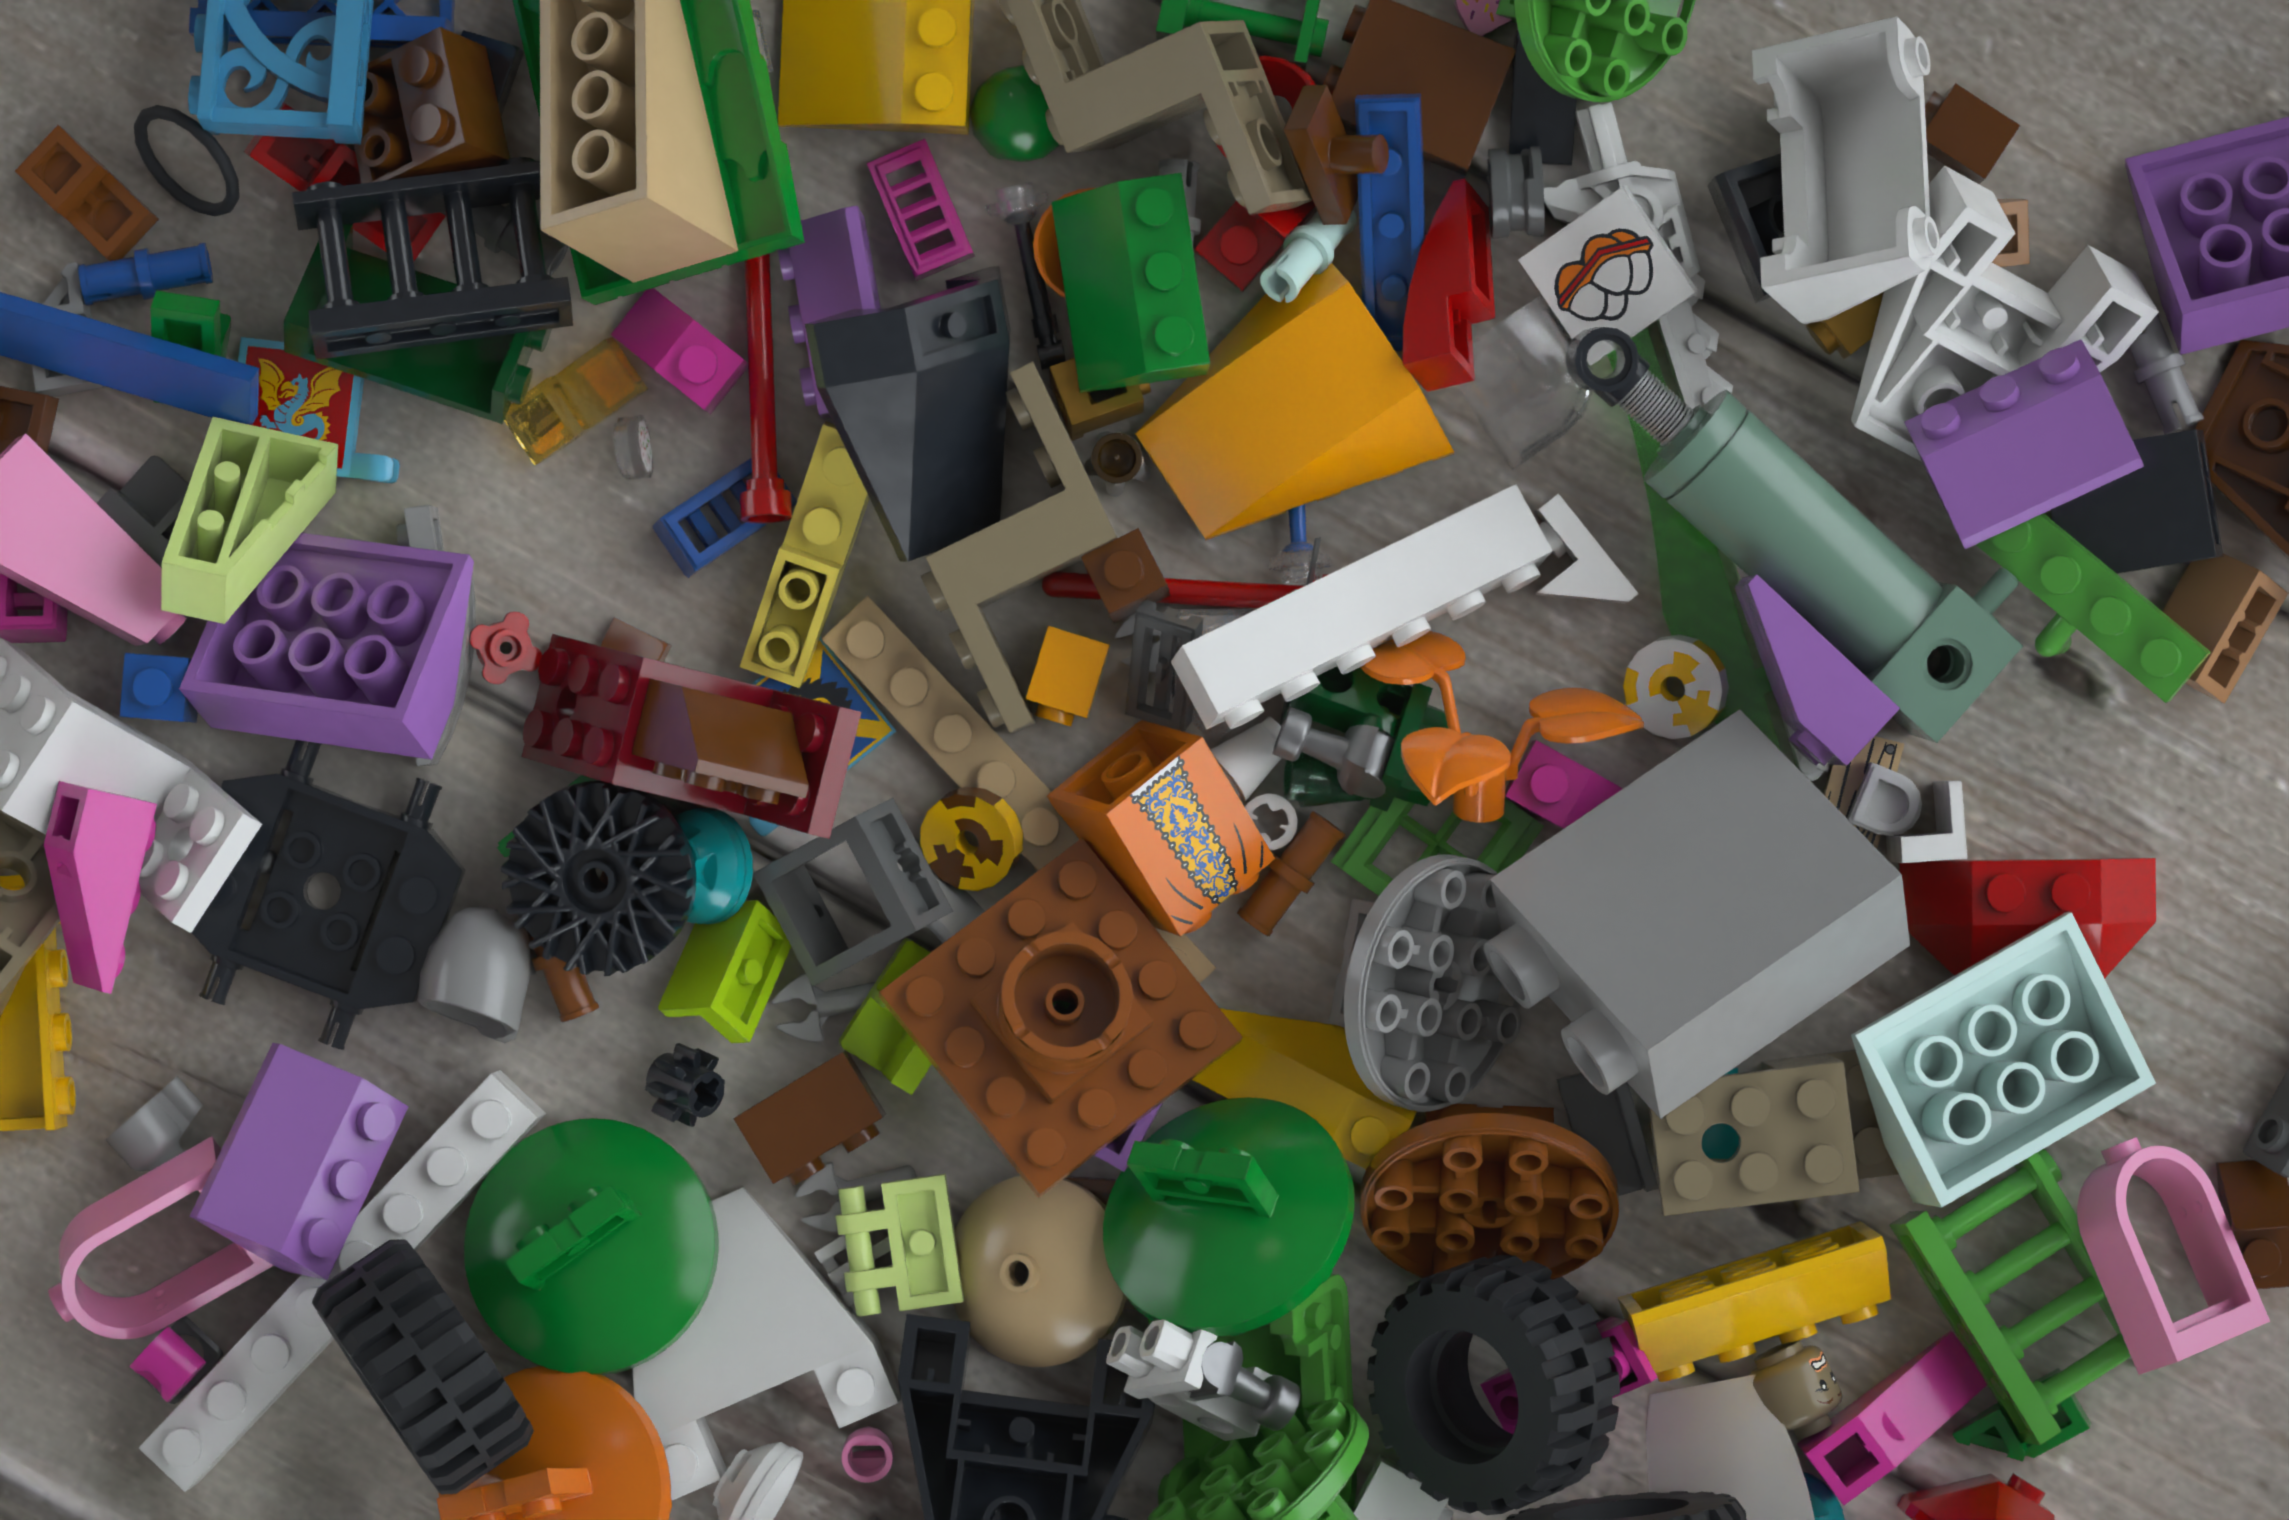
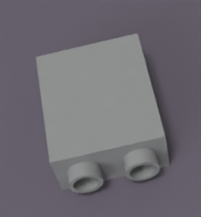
M1739 709L1492 877L1490 882L1502 932L1484 944V951L1491 968L1501 984L1521 1006L1529 1009L1549 996L1572 1021V1023L1561 1030L1563 1042L1581 1073L1599 1092L1608 1095L1627 1082L1661 1119L1909 947L1910 940L1902 874Z

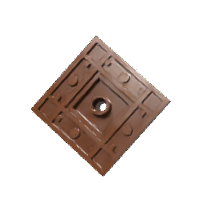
M1083 838L879 992V998L1038 1198L1242 1040L1241 1034ZM1054 1001L1068 1002L1074 1006L1075 1011L1070 1014H1061L1054 1009L1052 1003Z

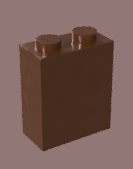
M1370 0L1367 8L1355 4L1341 39L1352 44L1343 68L1331 64L1323 85L1328 86L1344 128L1356 132L1355 98L1357 95L1421 94L1423 159L1466 176L1516 50L1392 0Z

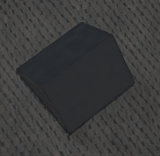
M1781 153L1725 171L1715 176L1707 185L1755 303L1771 297L1761 288L1760 258L1776 255L1772 252V240L1784 237Z

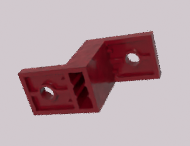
M552 634L549 648L544 652L539 663L538 676L540 684L534 708L524 723L523 741L525 744L521 757L610 784L738 813L806 834L830 839L861 712ZM650 678L792 713L809 784L806 798L781 793L778 805L743 797L740 794L724 790L723 792L653 774L655 761L631 754Z

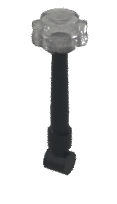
M1029 182L995 190L998 203L986 205L985 209L990 216L999 217L1005 223L1015 227L1034 318L1031 319L1034 337L1039 340V345L1036 346L1041 368L1044 370L1050 368V366L1065 362L1066 358L1062 340H1058L1057 333L1060 332L1056 314H1052L1045 281L1041 277L1034 259V237L1030 221L1036 217L1040 208L1047 204L1048 193L1035 194L1033 184Z

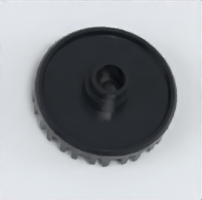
M585 781L572 784L554 792L527 812V817L513 829L512 833L515 837L509 840L506 848L511 849L509 860L501 866V872L508 875V878L502 882V889L509 888L512 902L506 907L508 914H518L519 918L515 921L514 926L518 930L523 927L526 928L533 937L528 943L531 949L539 946L543 947L542 957L544 959L550 960L556 957L566 962L563 967L565 971H571L579 967L580 974L588 975L593 971H604V976H611L617 971L625 973L635 966L644 965L666 949L682 931L689 918L695 899V861L692 849L681 826L663 805L648 794L603 781ZM596 868L606 873L608 885L599 879Z

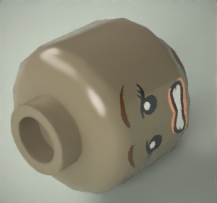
M1798 1340L1777 1345L1754 1358L1757 1368L1750 1374L1756 1375L1753 1380L1754 1389L1766 1408L1785 1425L1787 1431L1793 1430L1797 1439H1802L1816 1434L1832 1424L1828 1413L1841 1403L1843 1396L1829 1363L1819 1347L1813 1345L1803 1346L1801 1341Z

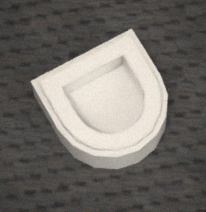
M1870 762L1847 819L1853 825L1875 834L1885 836L1903 834L1912 828L1920 817L1922 807L1920 792L1913 781L1904 775Z

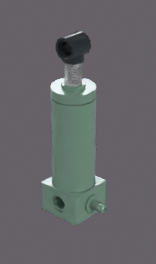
M1594 327L1583 330L1572 339L1567 348L1565 363L1568 374L1573 381L1586 390L1594 391L1610 407L1620 405V409L1623 408V412H1626L1627 415L1630 414V418L1633 417V421H1637V424L1640 423V427H1643V430L1647 429V433H1650L1653 439L1657 438V442H1660L1656 451L1658 456L1646 472L1644 481L1663 499L1665 498L1674 509L1748 576L1757 574L1888 696L1900 708L1892 718L1910 735L1938 743L2022 649L2023 645L2004 629L1992 615L2018 586V579L2007 569L1999 568L1973 598L1957 585L1937 582L1749 409H1746L1727 389L1718 393L1703 407L1698 405L1691 410V407H1688L1684 401H1681V398H1678L1674 392H1671V389L1664 386L1661 380H1658L1657 377H1654V374H1651V371H1648L1650 363L1638 353L1636 344L1623 331L1610 327ZM1599 341L1609 343L1617 355V364L1614 371L1604 378H1598L1593 375L1587 364V354L1590 348ZM1937 647L1941 656L1940 664L1936 671L1929 674L1927 659L1931 651Z

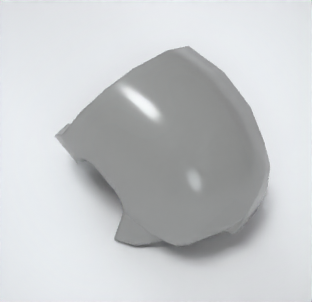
M477 906L456 911L445 922L428 950L420 972L418 994L420 1004L447 1018L473 1026L483 1036L502 1043L514 1040L521 1022L523 1003L530 975L537 974L530 957V947L528 945L530 941L524 929H516L514 926L515 922L500 914L498 909Z

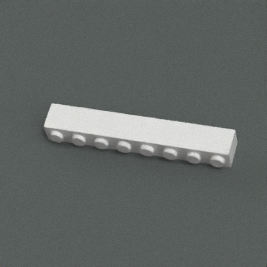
M501 1070L491 1073L358 1214L328 1280L301 1275L142 1443L139 1449L184 1492L198 1484L334 1340L312 1304L318 1287L388 1240L405 1239L417 1251L479 1186L493 1167L528 1134L546 1113Z

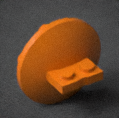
M543 1366L523 1369L503 1378L533 1427L534 1432L528 1445L457 1494L439 1493V1498H437L440 1520H669L672 1508L670 1473L664 1447L651 1419L634 1397L606 1376L591 1374L585 1371L565 1373Z

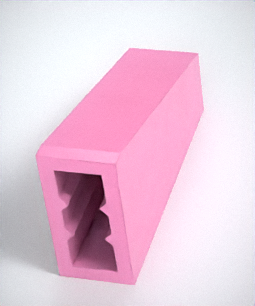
M27 434L16 438L0 454V573L134 646L147 644L152 638L161 645L174 634L187 618L184 615L161 610L162 568Z

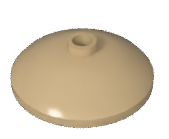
M1021 1176L1013 1177L995 1184L984 1191L971 1203L960 1218L954 1233L964 1301L954 1303L953 1306L961 1321L971 1322V1336L993 1355L1010 1363L1028 1367H1048L1064 1364L1080 1358L1093 1350L1098 1345V1338L1105 1339L1117 1323L1127 1297L1115 1282L1105 1257L1103 1222L1106 1205L1085 1187L1064 1178L1038 1198ZM1020 1261L1027 1266L1029 1271V1277L1025 1284L1019 1283L1014 1274L1015 1266Z

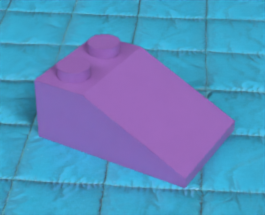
M1757 574L1743 577L1734 588L1783 721L1795 731L1788 741L1814 765L1820 763L1825 766L1829 763L1830 765L1847 766L1900 708Z

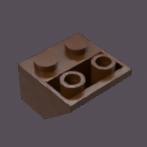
M438 27L368 63L361 145L354 144L361 183L493 167L510 159L486 46Z
M650 678L631 754L655 761L653 774L720 792L724 790L740 794L743 797L778 805L781 793L806 798L809 784L792 713Z

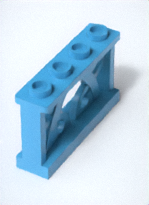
M207 0L206 14H197L194 27L195 51L203 53L201 75L191 76L188 92L189 112L192 115H197L203 130L208 131L211 135L224 133L334 139L335 143L361 145L374 0H325L337 4L336 15L316 19L301 28L291 40L285 54L267 39L250 16L246 7L251 0ZM231 26L244 47L228 52ZM314 39H324L331 44V54L325 60L314 59L309 51L306 58V67L298 63L304 49ZM241 69L250 74V82L243 89L245 93L255 91L261 87L267 78L268 72L277 80L270 95L264 101L253 107H239L227 98L225 91L228 78L234 71ZM289 88L318 101L328 103L327 112L279 109L286 99Z

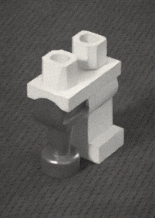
M1164 1319L1152 1321L1145 1332H1141L1132 1326L1118 1328L1106 1358L1108 1365L1129 1375L1124 1392L1137 1399L1149 1398L1162 1408L1225 1441L1254 1437L1257 1435L1260 1424L1273 1431L1282 1429L1292 1419L1300 1400V1388L1292 1381L1279 1375H1271L1256 1366L1243 1368L1242 1349L1235 1341L1213 1343L1217 1340L1218 1336L1202 1329L1189 1333Z

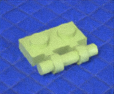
M946 1173L883 1182L881 1187L884 1208L867 1210L863 1185L838 1189L841 1214L835 1215L838 1235H845L850 1271L844 1272L846 1292H853L856 1316L882 1313L878 1288L896 1286L899 1311L961 1303L964 1301ZM888 1229L893 1265L875 1267L870 1231Z

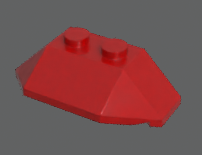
M2156 858L1939 860L1898 863V871L1902 874L1909 934L1953 976L2065 912H2072L2105 979L2156 923Z

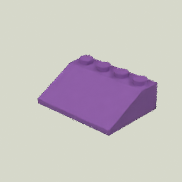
M2289 117L2125 158V168L2160 301L2180 355L2288 328Z
M301 533L225 624L207 621L179 690L211 728L432 760L455 701L474 561L469 554Z

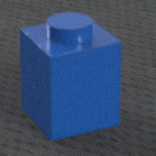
M125 653L119 717L197 723V710L179 690L192 658Z

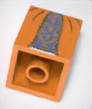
M1140 720L1047 795L1050 803L1079 839L1083 838L1150 923L1157 929L1180 937L1204 926L1210 920L1213 909L1229 896L1239 894L1250 888L1258 880L1259 872L1275 859L1204 738L1195 734Z

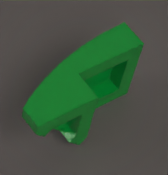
M2058 1368L2037 1380L2044 1383L2061 1372V1370ZM2075 1394L2057 1405L2058 1412L2053 1415L2061 1432L2041 1445L2023 1443L1998 1402L1954 1429L1952 1435L1957 1443L1967 1446L1972 1443L2006 1453L2007 1457L2023 1462L2025 1456L2035 1458L2090 1429L2091 1421Z

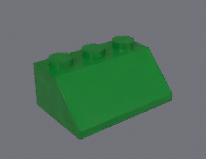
M1182 172L1117 181L1051 202L1079 393L1207 375L1211 363Z

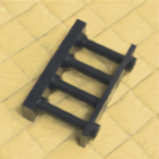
M514 157L493 167L346 186L337 182H320L311 185L306 191L292 192L298 231L315 228L318 231L327 304L322 309L308 311L316 360L573 326L568 277L553 278L546 273L536 200L540 199V161H535L529 157ZM510 203L521 278L515 284L489 287L487 284L482 283L471 208ZM446 212L457 287L452 289L451 292L424 295L418 292L407 217ZM382 220L392 295L385 301L360 304L358 301L353 300L343 225Z

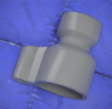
M177 1076L106 1139V1142L131 1169L135 1171H151L185 1152L180 1146L181 1136L203 1104Z

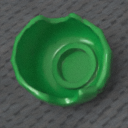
M1024 65L1002 69L992 74L977 88L969 110L974 137L990 155L997 159L1030 162L1046 157L1060 146L1052 136L1046 122L1045 114L1049 107L1041 87L1031 80Z

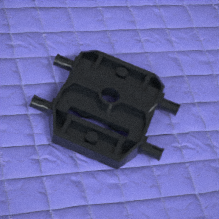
M295 740L286 767L281 769L280 774L224 780L221 788L262 825L191 932L206 950L212 954L210 960L213 961L199 996L206 1000L212 999L211 1002L225 1005L236 970H243L244 966L330 998V1005L332 1007L318 1041L326 1045L332 1043L331 1047L344 1050V1045L355 1016L361 1015L363 1009L417 1002L420 972L430 945L445 922H447L466 870L435 830L431 829L433 823L428 822L442 786L429 783V781L417 777L405 813L401 812L400 816L312 784L314 778L309 776L322 744ZM286 809L294 813L249 931L241 928L282 815ZM396 851L401 852L358 969L355 971L353 970L354 963ZM321 872L333 875L341 887L338 902L330 909L325 910L314 906L307 893L308 883L312 877Z

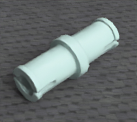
M1354 210L1345 225H1323L1319 213L1316 211L1305 225L1294 228L1285 238L1283 243L1284 250L1261 274L1260 282L1265 293L1278 302H1282L1284 297L1286 303L1294 300L1313 274H1321L1332 263L1334 249L1346 235L1354 230L1357 224Z

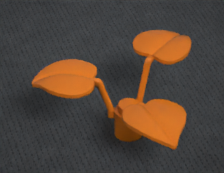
M1429 631L1420 638L1401 647H1397L1394 640L1391 639L1373 648L1372 650L1376 657L1360 667L1370 677L1388 684L1412 685L1432 678L1439 685L1448 729L1431 727L1408 734L1401 743V757L1410 777L1433 805L1437 806L1454 793V814L1460 819L1469 822H1492L1504 815L1506 781L1518 778V764L1530 738L1535 733L1540 732L1541 736L1550 742L1570 744L1591 742L1641 728L1644 729V721H1642L1637 713L1606 694L1586 688H1561L1542 693L1530 701L1529 713L1533 718L1527 719L1523 723L1510 752L1501 741L1493 737L1472 735L1469 732L1461 734L1451 679L1446 671L1464 666L1466 655L1463 648L1450 637Z

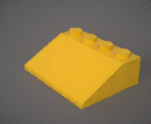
M783 0L778 127L969 135L975 0Z
M1859 1221L1617 1298L1623 1317L1628 1321L1634 1332L1639 1350L1644 1351L1658 1377V1381L1666 1382L1695 1372L1693 1362L1717 1354L1720 1363L1731 1362L1756 1353L1754 1342L1778 1335L1781 1344L1791 1343L1817 1334L1818 1331L1815 1323L1840 1316L1842 1324L1845 1325L1879 1314L1876 1304L1891 1300L1887 1251L1883 1236Z

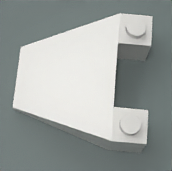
M1945 165L1929 183L1930 217L1934 220L1938 230L1939 252L1937 255H1932L1930 268L1884 291L1851 417L1854 427L1921 461L1920 456L1907 430L1905 421L1924 413L1928 408L1936 404L1945 403L1983 385L1991 378L2005 375L2043 357L2051 350L2063 348L2082 339L2099 372H2102L2124 354L2159 313L2133 269L2087 245L2048 293L1992 263L2015 235V231L1992 191Z
M745 1187L711 1200L717 1221L719 1252L713 1284L700 1313L685 1333L669 1348L653 1359L633 1368L634 1399L642 1406L651 1419L665 1450L671 1481V1500L719 1481L727 1471L704 1416L811 1370H814L839 1429L898 1404L901 1399L898 1383L876 1334L859 1316H856V1312L851 1306H846L841 1295Z

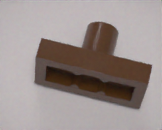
M1303 86L1283 130L1323 225H1345L1358 200V174L1383 173L1387 168L1389 160L1388 144L1385 137L1381 134L1347 135L1328 86Z

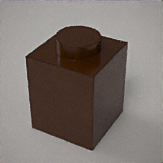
M1956 83L1947 91L1944 97L1933 91L1925 102L1927 154L1957 173L1980 184L1986 179L2020 125Z
M1139 528L1081 556L1084 566L1114 624L1135 614L1143 601L1149 600L1156 603L1171 595L1168 585Z

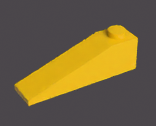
M1220 1008L1241 1034L1242 1040L1193 1078V1081L1228 1099L1264 1098L1291 1105L1305 1112L1329 1133L1346 1160L1364 1169L1368 1167L1374 1156L1386 1144L1409 1130L1417 1111L1386 1103L1367 1088L1351 1059L1346 1041L1345 1027Z

